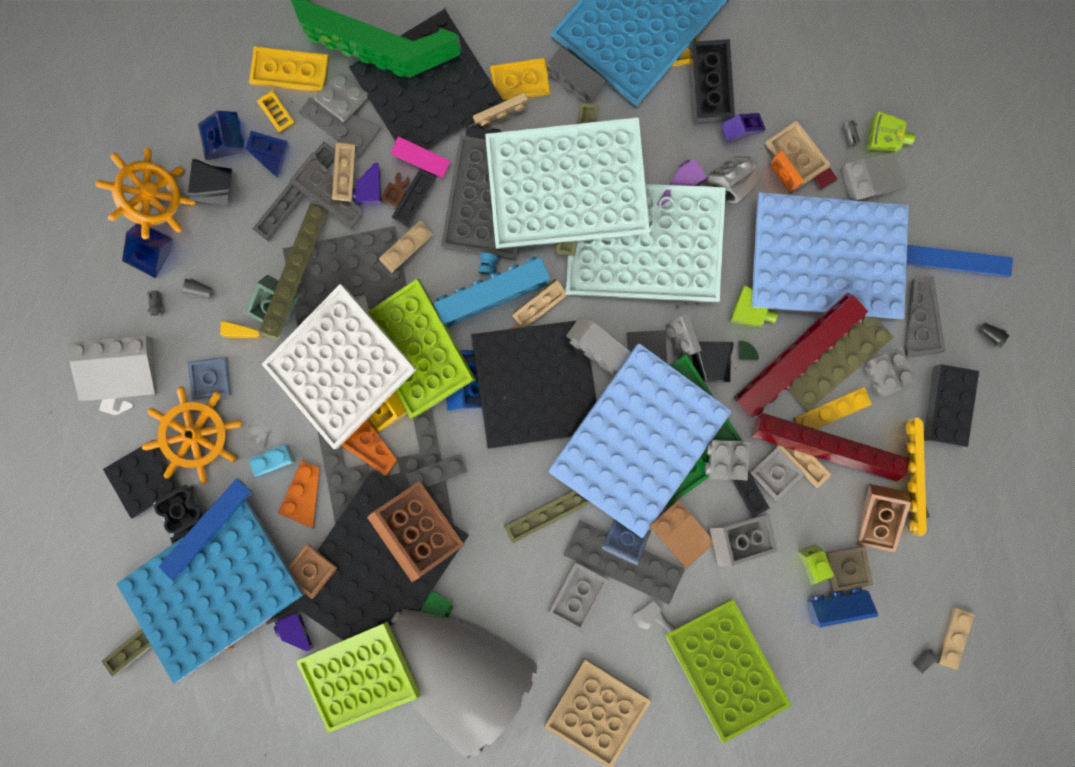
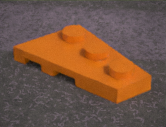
M368 420L342 444L344 448L385 476L389 475L398 462Z
M301 460L278 514L314 529L320 467Z

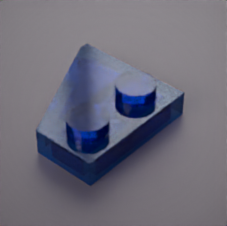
M250 131L245 149L274 176L278 177L288 142Z

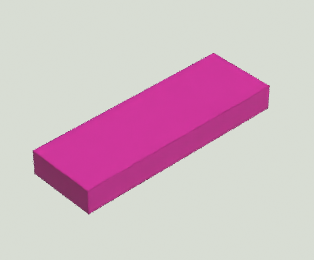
M399 136L390 153L443 178L450 163V160Z

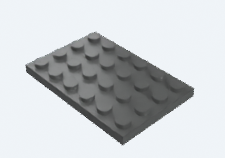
M460 135L441 247L475 253H492L499 255V257L516 259L518 247L496 249L486 139Z

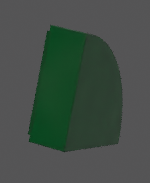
M738 341L739 360H759L758 352L754 346L745 341Z

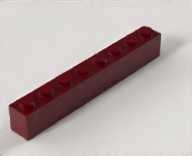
M847 292L733 398L752 418L760 415L769 402H774L783 389L786 390L793 384L792 381L805 374L807 368L812 363L818 362L826 350L832 349L840 337L846 336L851 331L850 328L862 322L868 313L867 309L853 294Z
M761 413L755 419L751 437L896 482L907 475L909 458L766 413Z

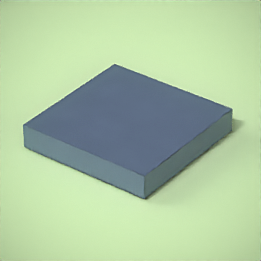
M227 357L188 362L192 400L211 398L213 393L217 391L220 392L221 396L231 395Z
M614 519L602 549L638 565L651 531L648 530L644 537L641 538Z

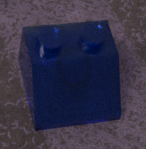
M217 110L198 123L205 160L234 155L244 149V139L237 112Z
M136 223L126 232L122 261L156 278L170 254L173 238L150 227L149 238L143 239L141 236L142 225Z

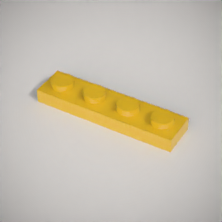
M862 387L796 416L794 420L795 423L818 429L872 405V402L865 387Z

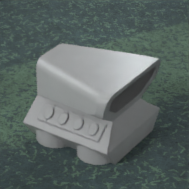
M735 156L725 161L721 167L711 171L707 176V181L716 187H726L725 203H738L760 182L755 172L757 162L751 156Z

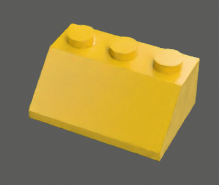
M395 391L368 419L376 432L379 433L408 413Z

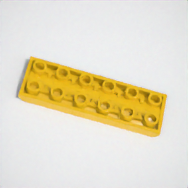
M912 418L908 419L909 423H906L905 426L906 434H909L906 452L910 455L907 473H910V481L907 482V490L911 492L909 508L911 519L908 521L909 531H912V535L923 536L927 531L924 429L921 419Z

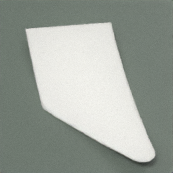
M116 398L102 399L99 410L117 415L132 408L133 404L123 401L120 410L117 411L113 409Z

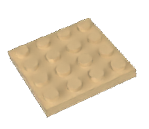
M584 659L545 723L544 728L606 767H613L652 701Z

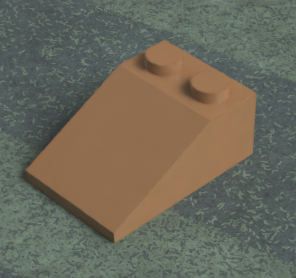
M869 484L857 545L896 553L911 504L907 491Z
M679 500L668 506L650 525L651 530L686 569L713 545L712 538Z

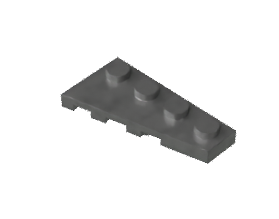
M310 97L299 111L301 116L339 143L355 145V154L359 157L362 156L382 129V125L354 114L343 123L317 103L315 99Z
M313 152L289 181L290 184L350 229H352L363 214L353 200L351 202L332 200L333 177L329 174L326 167L319 162Z
M934 276L915 278L912 281L906 357L945 351Z

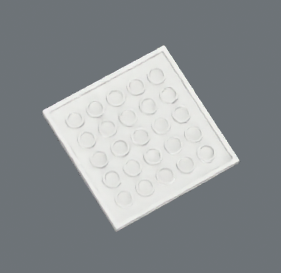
M339 284L262 363L264 368L333 449H338L417 370L342 284Z

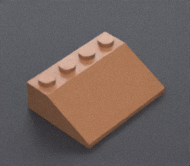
M420 481L367 517L411 582L420 578L464 546Z

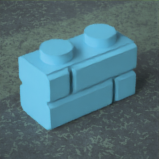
M286 444L249 459L255 477H262L296 463L289 445Z

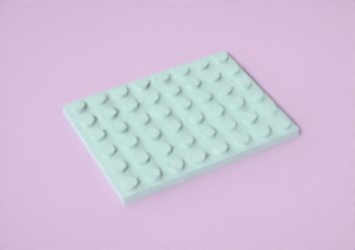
M639 117L485 134L496 249L650 234Z
M645 184L650 234L577 241L575 257L568 256L566 294L720 302L726 187ZM665 190H671V197L665 196L660 200ZM664 199L670 200L669 202L661 206V203Z

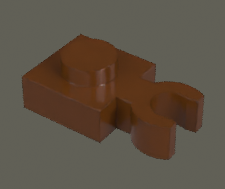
M400 172L395 176V184L389 182L380 198L395 208L398 207L406 193L403 187L410 183L409 177L404 182L399 181L401 177Z

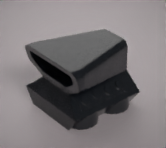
M192 159L188 187L189 200L228 206L232 168L212 166L198 159Z
M699 342L702 351L692 355V364L705 383L731 382V354L734 343Z
M187 484L183 485L153 503L156 514L160 516L164 523V528L171 538L192 529L204 515L198 505L193 485L189 487Z

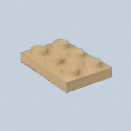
M797 121L765 143L774 157L780 151L784 152L804 180L801 186L828 169L831 165Z

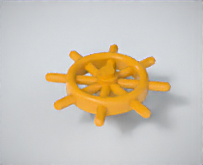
M150 148L144 149V161H135L126 164L117 153H112L111 159L121 170L113 182L97 180L95 183L98 188L112 190L113 200L117 209L108 215L109 220L114 221L121 215H124L131 221L141 224V236L143 239L149 238L150 226L159 225L166 221L176 232H181V225L172 215L178 209L179 203L187 205L196 204V201L189 200V197L180 196V189L175 178L183 173V168L178 166L169 172L162 166L153 163L152 150ZM136 172H143V182L136 176ZM151 175H154L159 180L151 183ZM128 177L136 187L123 185L124 179ZM165 185L169 193L157 190ZM124 193L134 194L135 197L127 201ZM158 199L170 201L167 210ZM150 203L159 214H150Z
M180 386L177 388L179 405L170 409L166 414L154 408L148 409V414L161 422L158 428V440L144 443L142 449L146 451L160 447L163 454L171 461L164 472V478H171L179 465L186 468H197L200 482L205 484L208 481L205 465L211 463L219 455L231 462L237 460L234 454L224 449L226 430L241 427L242 421L234 420L224 423L220 415L213 409L221 396L220 392H214L207 405L198 402H188L185 389ZM190 410L202 412L195 424H193ZM183 413L186 427L173 419L178 414ZM208 416L215 423L214 426L202 428ZM170 426L182 434L167 437L168 427ZM217 433L216 444L203 436ZM184 441L175 454L169 445ZM199 444L211 450V452L203 458L201 455ZM191 445L194 460L183 459Z

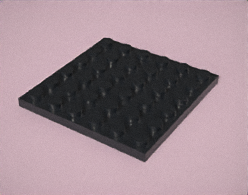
M445 9L400 36L415 41L437 33L442 28L458 34L462 48L461 55L410 78L407 76L400 77L391 70H382L373 63L369 62L367 64L360 60L349 66L361 88L368 93V99L395 142L399 136L428 151L473 124V115L504 102Z
M576 321L471 334L487 449L572 437L597 402L591 360L584 355L583 350L569 343L571 340L566 336Z

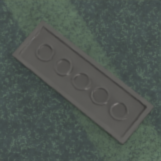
M579 520L564 556L664 603L670 604L685 571L684 568L645 550L638 565L630 563L602 549L608 534L607 532Z

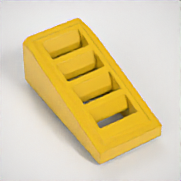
M273 90L257 100L279 133L295 123ZM271 99L275 100V102L267 107L264 105ZM276 105L279 106V108L273 111L272 113L268 111ZM281 111L284 113L277 119L273 118L274 115ZM286 117L288 121L279 126L277 123Z
M221 320L220 335L225 338L263 337L258 335L259 331L256 329Z

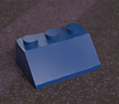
M460 350L475 380L446 398L447 411L481 408L473 350Z
M862 587L850 589V592L843 593V591L831 592V596L824 597V594L814 595L812 599L807 600L811 623L820 628L879 617L869 591L862 590Z

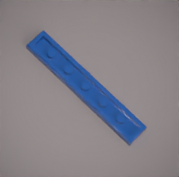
M907 245L906 265L1011 277L1013 257Z
M236 478L158 567L171 580H175L252 491L240 479Z

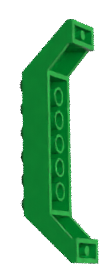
M291 0L298 21L310 42L314 44L321 43L330 50H339L348 57L355 56L364 63H373L378 68L391 70L400 77L407 76L410 78L461 55L462 52L458 34L442 28L437 33L411 41L311 3L309 0Z

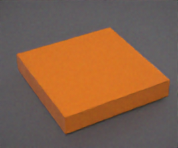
M780 151L777 153L769 165L788 192L792 194L804 183V180L784 152Z

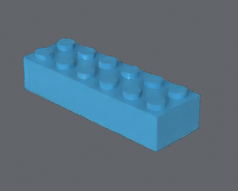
M532 257L525 261L526 264L521 266L518 264L513 265L503 274L501 272L494 273L490 276L489 280L484 282L482 279L472 283V287L468 289L462 287L455 290V294L449 297L447 295L438 297L434 306L441 321L449 328L545 287L550 283V277L542 258Z

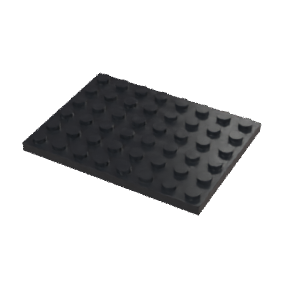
M375 470L371 471L317 550L337 566V570L314 599H311L304 593L302 597L291 604L342 640L385 622H388L389 626L393 624L391 622L392 617L403 609L418 611L460 550L458 549L420 578L411 582L367 518L375 510L404 492L403 489ZM448 521L464 544L469 534Z

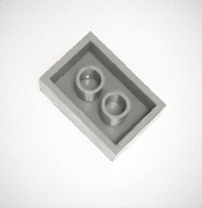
M580 317L566 335L571 340L569 342L571 345L583 350L585 356L597 361L600 368L612 374L619 371L631 354L626 347L596 323Z

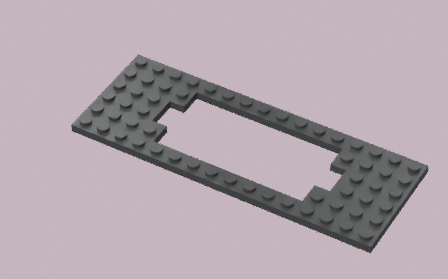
M395 226L316 242L297 290L301 293L294 308L298 327L339 284L344 285L353 297L365 295L368 309L376 307L407 286L403 264L391 273L379 260L398 241ZM292 247L283 248L285 264ZM431 408L413 418L420 453L398 457L400 473L384 476L404 491L410 488L406 474L441 461ZM318 431L336 524L370 472L368 464L345 468L341 446L338 449H333ZM446 481L425 488L445 518L454 524Z

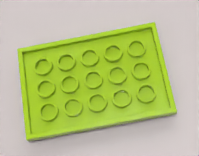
M420 279L414 280L367 312L417 368L396 390L411 419L475 380L449 330L441 321L434 303Z
M734 599L665 635L722 744L792 706Z
M388 622L296 661L328 733L421 696Z

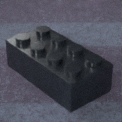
M730 39L691 42L689 46L694 123L725 121L735 116Z
M943 364L934 366L924 429L925 442L959 448L968 447L979 371Z

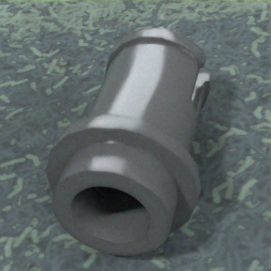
M854 120L843 123L844 127L842 129L845 130L848 145L851 146L854 142L855 144L860 143L861 141L856 129L857 123Z
M159 291L147 292L149 304L147 312H150L151 316L161 315V311H163L160 305Z
M932 649L926 650V654L913 664L922 674L933 663H938L939 657Z

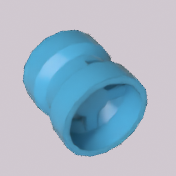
M481 253V265L479 266L478 273L484 275L497 273L496 264L499 262V255Z

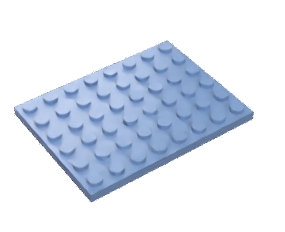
M759 192L757 194L752 307L826 313L848 292L853 294L867 309L868 313L865 315L867 317L903 319L905 311L909 205Z
M638 343L548 469V472L643 538L650 525L659 516L708 446L707 444L711 442L732 411Z

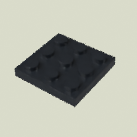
M141 446L103 469L131 519L154 507L153 503L156 500L181 487L174 473L171 478H164V472L168 468L169 463L160 447L145 451Z

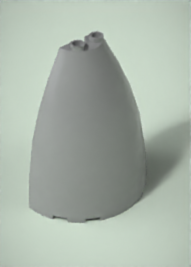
M403 609L400 613L397 612L391 619L393 624L390 628L421 694L419 698L410 701L411 704L437 734L466 759H469L470 755L473 757L477 756L483 751L486 743L490 746L499 737L521 708L523 695H528L532 688L533 682L531 679L532 675L535 676L537 673V664L509 644L477 627L456 619Z

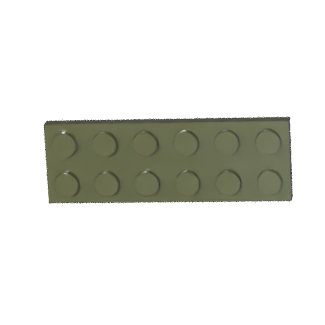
M865 316L862 322L850 328L851 331L846 336L840 337L832 349L826 350L818 362L812 363L807 368L805 374L792 381L793 384L787 390L806 412L812 409L894 338L877 317Z

